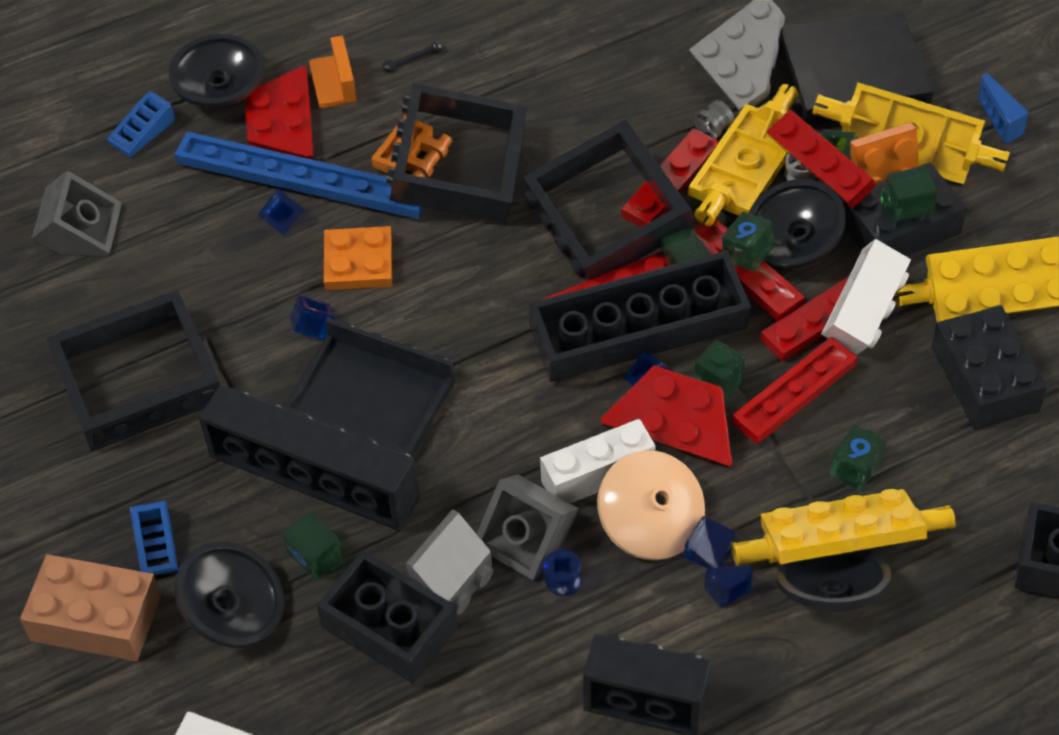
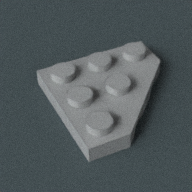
M753 0L689 49L693 57L740 112L745 104L755 107L765 100L770 93V77L772 68H775L779 49L780 29H783L785 20L782 11L772 0Z

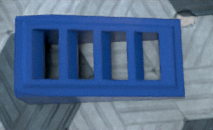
M989 74L982 75L977 98L1000 138L1007 144L1024 135L1029 112Z
M149 91L107 138L108 144L129 158L132 157L175 121L172 105L159 95ZM137 127V128L140 129L141 131H140V132H137V131L134 130V129ZM129 136L133 140L129 142L124 137Z
M166 500L129 507L140 572L151 573L154 576L177 572L179 568ZM162 519L163 524L141 527V523ZM163 531L165 534V536L148 540L143 539V535ZM163 544L167 546L165 550L145 552V548ZM169 557V563L148 567V560Z

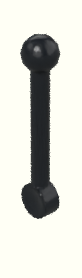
M434 41L431 43V46L396 61L386 60L383 63V70L385 73H393L396 69L395 67L431 52L439 53L443 47L442 43Z

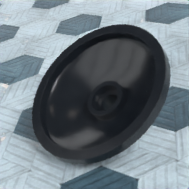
M231 34L207 35L187 43L175 54L169 66V79L175 93L190 104L209 108L229 106L245 99L257 89L264 75V62L259 49L247 39Z
M810 179L786 181L770 188L755 201L748 213L746 222L755 224L757 229L754 233L747 235L746 239L751 250L768 265L784 269L805 267L821 260L837 246L846 226L845 208L839 195L822 182ZM745 226V231L751 230V226Z
M231 542L208 543L193 550L185 558L177 571L174 591L179 610L187 623L205 639L226 647H248L266 639L280 623L284 612V592L281 582L271 565L255 551ZM217 602L221 603L225 609L221 608Z
M864 549L784 564L778 563L776 567V583L783 594L801 606L822 612L840 613L866 607L881 598L890 588L891 569L880 556Z

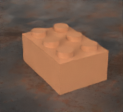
M46 554L20 621L29 640L32 642L137 662L161 599V594L154 574Z

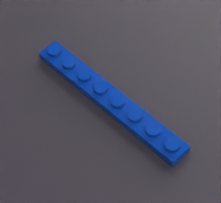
M186 132L174 154L177 164L419 219L424 210V207L390 201L392 185L386 184L387 177L201 134Z

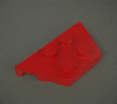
M301 66L257 87L253 93L245 98L247 141L249 146L314 160L307 66Z
M653 366L601 418L600 423L611 428H617L640 419L653 442L732 467L733 458L730 450L728 421L726 419L722 387Z

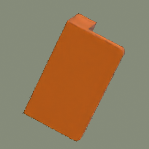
M343 36L331 38L333 56L311 59L309 61L320 108L357 102L354 79Z

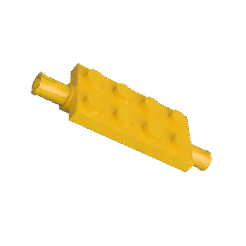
M859 82L851 101L848 100L847 103L819 94L816 103L826 105L828 109L815 105L813 108V115H819L840 122V126L843 127L838 146L851 149L850 141L911 122L917 128L919 166L931 162L943 178L961 184L965 183L970 165L974 166V163L1003 173L1006 164L994 161L993 158L996 157L1007 161L1010 154L1008 151L1005 152L981 144L982 141L979 139L985 124L984 120Z
M783 84L773 100L768 101L759 108L745 104L689 185L688 196L703 201L694 213L698 222L703 223L706 217L709 216L705 225L711 226L722 209L747 219L748 213L755 201L767 191L785 164L788 153L771 140L766 132L788 112L792 104L797 100L799 94L796 88L791 86L788 92L784 94L788 85Z
M1059 237L929 254L926 256L928 274L924 282L905 284L900 291L896 290L894 296L903 295L895 299L898 307L924 302L932 305L937 322L999 305L1003 306L1006 314L1059 307Z
M887 489L881 493L866 496L852 495L843 500L831 502L817 501L808 506L791 509L778 508L773 512L762 513L761 526L765 532L762 539L732 543V555L736 566L769 560L770 563H790L926 539L927 532L955 528V516L950 505L919 511L918 508H915L904 489Z

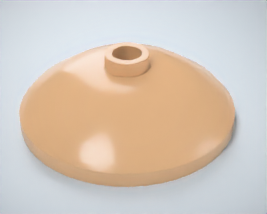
M650 450L628 454L609 468L599 487L597 505L602 526L610 539L620 549L634 557L654 561L671 558L687 549L701 531L705 517V502L702 489L691 470L671 455ZM656 494L663 496L664 505L656 502Z

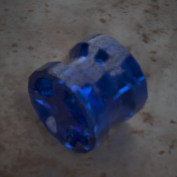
M560 549L553 551L545 558L543 569L548 590L557 596L563 597L577 592L582 583L581 563L578 556L570 550ZM558 569H569V570H568L567 572H565V571L560 572Z

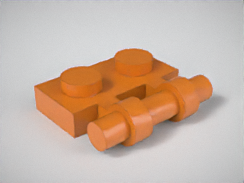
M417 120L415 122L406 170L413 172L411 175L429 178L433 174L435 164L438 161H442L448 154V147L451 145L452 139L446 134H442L438 140L432 138V126ZM398 125L371 158L373 168L388 173L389 166L396 167V162H391L394 142L401 143V138H396ZM421 151L427 152L423 160L417 157Z

